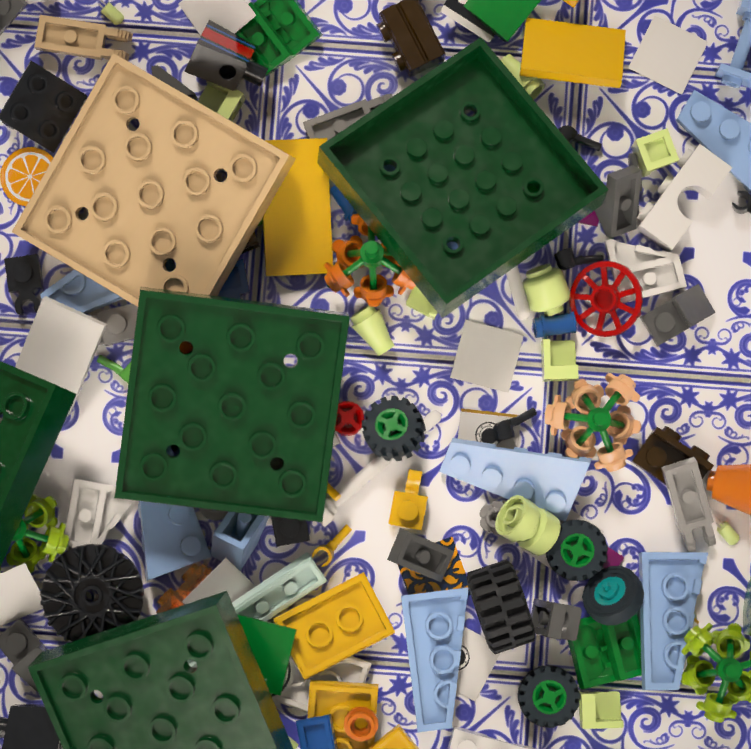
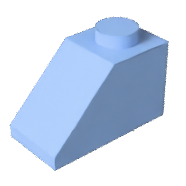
M228 511L213 534L211 556L220 561L227 558L241 571L257 546L270 516Z

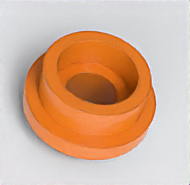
M355 707L345 716V732L355 741H367L378 730V718L367 707ZM358 718H364L368 724L364 728H358L354 722Z

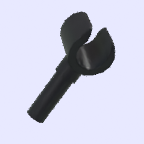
M569 125L558 129L570 144L572 141H575L597 151L601 149L602 143L583 137Z
M743 190L738 191L737 195L746 199L748 204L740 207L732 202L733 210L738 214H745L747 212L751 214L750 194Z
M572 247L558 251L554 255L557 266L561 270H568L577 265L604 261L603 255L575 257Z
M531 408L517 417L496 423L493 427L496 441L514 438L513 427L536 416V410Z

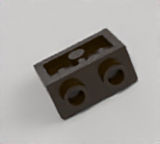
M664 426L663 429L659 427L654 428L631 461L664 485L666 483L661 467L694 457L697 460L703 479L714 466L707 461L710 457L708 453L695 445L691 449L679 442L682 436L667 426Z

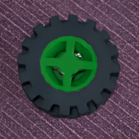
M391 396V400H387L386 397L380 398L381 403L377 404L374 402L371 404L372 410H366L364 414L366 420H362V428L364 430L362 433L368 446L379 458L382 456L386 461H391V458H394L396 462L402 461V457L405 455L407 458L412 457L411 452L413 450L418 452L421 448L420 442L425 440L424 432L426 427L422 415L417 407L404 397L402 400H399L398 396Z
M569 520L561 523L556 543L546 552V558L550 567L559 576L571 581H583L593 577L600 572L604 563H606L608 546L604 535L595 525L584 520Z
M552 665L538 666L530 670L521 680L518 688V703L522 713L532 723L541 727L554 728L566 724L565 722L569 719L571 720L576 710H578L580 699L578 685L574 678L564 669Z

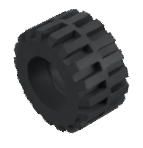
M506 559L467 572L468 588L489 649L494 654H498L534 642V624L513 565Z

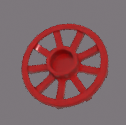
M614 261L595 262L581 270L572 283L569 299L571 312H574L576 322L585 331L600 337L616 336L627 331L636 322L637 318L640 317L643 303V288L640 286L637 277L627 266ZM600 267L601 286H598L587 273ZM607 267L620 270L612 285H609ZM625 276H627L634 288L619 292L617 289ZM581 279L593 289L591 295L576 293ZM635 294V308L623 304L620 299ZM575 299L589 300L592 306L579 315ZM617 308L632 314L624 325H622L617 315ZM597 310L600 314L597 326L594 329L583 320ZM607 313L611 315L616 327L615 330L602 331Z

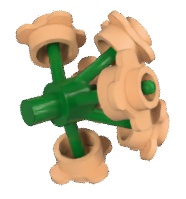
M608 373L605 376V380L609 384L605 388V393L610 399L603 408H600L601 397L604 395L603 387L598 384L595 386L588 384L585 379H578L574 382V390L565 399V402H561V395H555L554 403L546 406L544 413L545 423L551 426V435L556 436L558 429L563 430L561 438L566 444L565 455L567 457L577 458L585 456L592 459L597 453L599 461L594 464L595 469L606 467L608 472L617 471L626 465L625 460L633 455L632 449L625 450L623 445L627 443V439L632 434H637L641 430V422L633 418L630 407L626 406L630 400L638 402L640 399V395L635 391L636 384L630 377L624 374H620L617 377ZM615 403L621 405L617 408V411L609 413ZM576 408L582 414L571 413V409ZM571 420L586 422L588 428L577 426L573 430L568 427ZM593 432H600L604 446L598 451L594 447L596 438ZM609 435L612 436V437H614V438H613V442H614V443H611L610 438H609Z

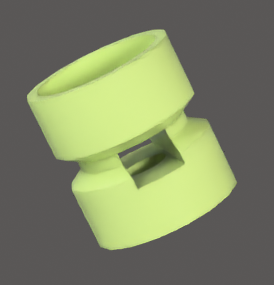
M519 495L511 497L503 504L495 522L496 531L499 535L511 542H517L521 548L537 556L545 554L553 547L558 539L561 528L560 520L555 515L545 509L538 508L535 503Z

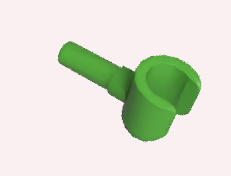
M99 355L97 358L99 364L114 371L124 381L129 383L131 362L123 369L119 364Z

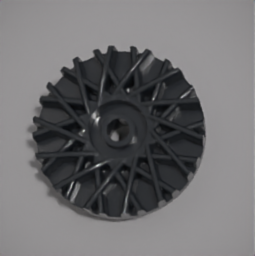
M84 544L71 548L53 562L43 578L42 590L40 591L42 600L40 604L44 609V618L48 619V625L57 631L56 634L58 636H63L65 641L73 642L137 621L141 614L144 603V585L141 575L134 563L124 553L113 547L103 544ZM94 589L98 592L99 598L97 601L88 600L86 596L88 590Z

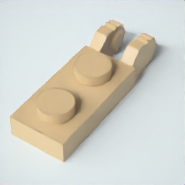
M40 15L34 48L40 51L102 60V58L109 60L111 55L115 53L128 61V53L123 50L104 48L106 38L119 42L132 41L133 33L107 28L104 24Z

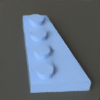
M452 438L439 472L506 499L516 495L523 496L535 503L538 508L545 509L559 520L566 522L591 463V458L564 457L559 453L548 452V454L530 452L525 448L514 447V449L497 447L496 444Z
M708 552L639 553V580L642 582L644 590L643 603L640 607L642 690H679L686 659V655H683L681 651L687 644L683 639L688 630L693 627L694 610L697 596L700 594L701 577Z
M468 587L401 595L418 733L452 728Z

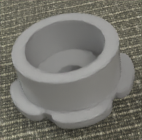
M493 501L492 504H485L479 512L481 517L480 526L484 531H491L493 534L499 535L495 527L496 521L492 517L495 514L498 515L500 508L504 504L503 502Z

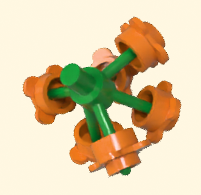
M353 214L351 216V223L358 225L360 234L368 236V242L363 244L362 239L354 235L349 240L342 241L337 239L332 243V251L336 253L337 262L333 266L328 262L324 264L327 269V275L324 276L327 287L331 288L335 293L341 291L345 297H348L350 293L347 289L355 284L351 274L358 268L366 266L369 268V275L364 276L360 281V286L354 288V296L364 299L371 307H377L386 297L394 295L393 286L387 285L385 277L377 274L376 268L382 265L395 272L392 283L400 287L398 290L399 295H402L406 288L412 290L416 286L385 246L375 241L376 235L360 215Z

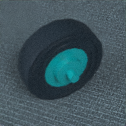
M609 566L601 569L600 572L589 579L582 595L583 604L586 611L596 622L603 625H618L628 621L641 607L644 598L642 582L632 570L626 567Z

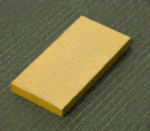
M327 138L264 140L296 159L263 215L265 276L327 274L324 264L328 262L333 266L329 177L317 163L319 146L325 143Z

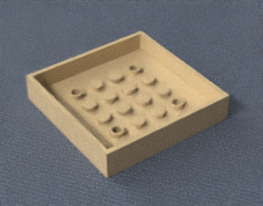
M113 53L13 228L12 233L137 307L140 287L218 296L296 159ZM132 119H138L140 123L139 128L135 131H131L129 128V123ZM224 169L227 172V178L225 181L219 182L216 178L217 172ZM82 208H87L89 212L85 220L79 218V211ZM169 259H173L176 262V267L171 272L167 271L165 267Z

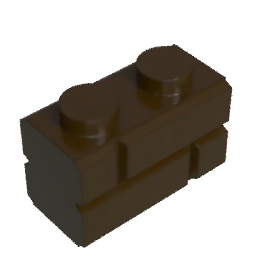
M402 0L398 4H394L379 13L381 22L376 24L384 42L390 40L396 52L391 55L400 72L406 70L408 76L413 77L445 60L446 53L418 0Z

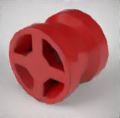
M344 401L338 404L335 425L337 433L342 436H352L362 429L364 414L358 404L351 401Z

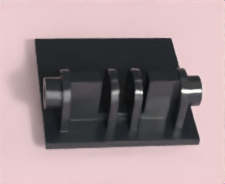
M31 60L2 108L0 121L5 126L13 130L15 129L54 153L87 95Z

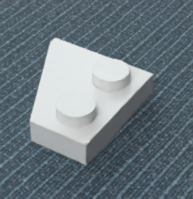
M613 239L604 241L609 261L627 266L634 273L640 286L643 288V298L687 287L679 254L657 251L640 245L635 246L621 243ZM611 267L613 279L615 281V279L620 273V270ZM625 276L617 290L621 292L634 287L630 279ZM632 294L622 297L620 301L622 303L635 301L636 295Z
M74 479L64 534L69 535L68 547L74 548L84 544H102L134 500L114 498L116 486Z

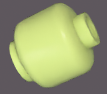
M551 264L540 265L527 271V277L522 283L530 310L533 312H544L545 316H552L563 311V304L570 299V290L563 271L559 268H552Z

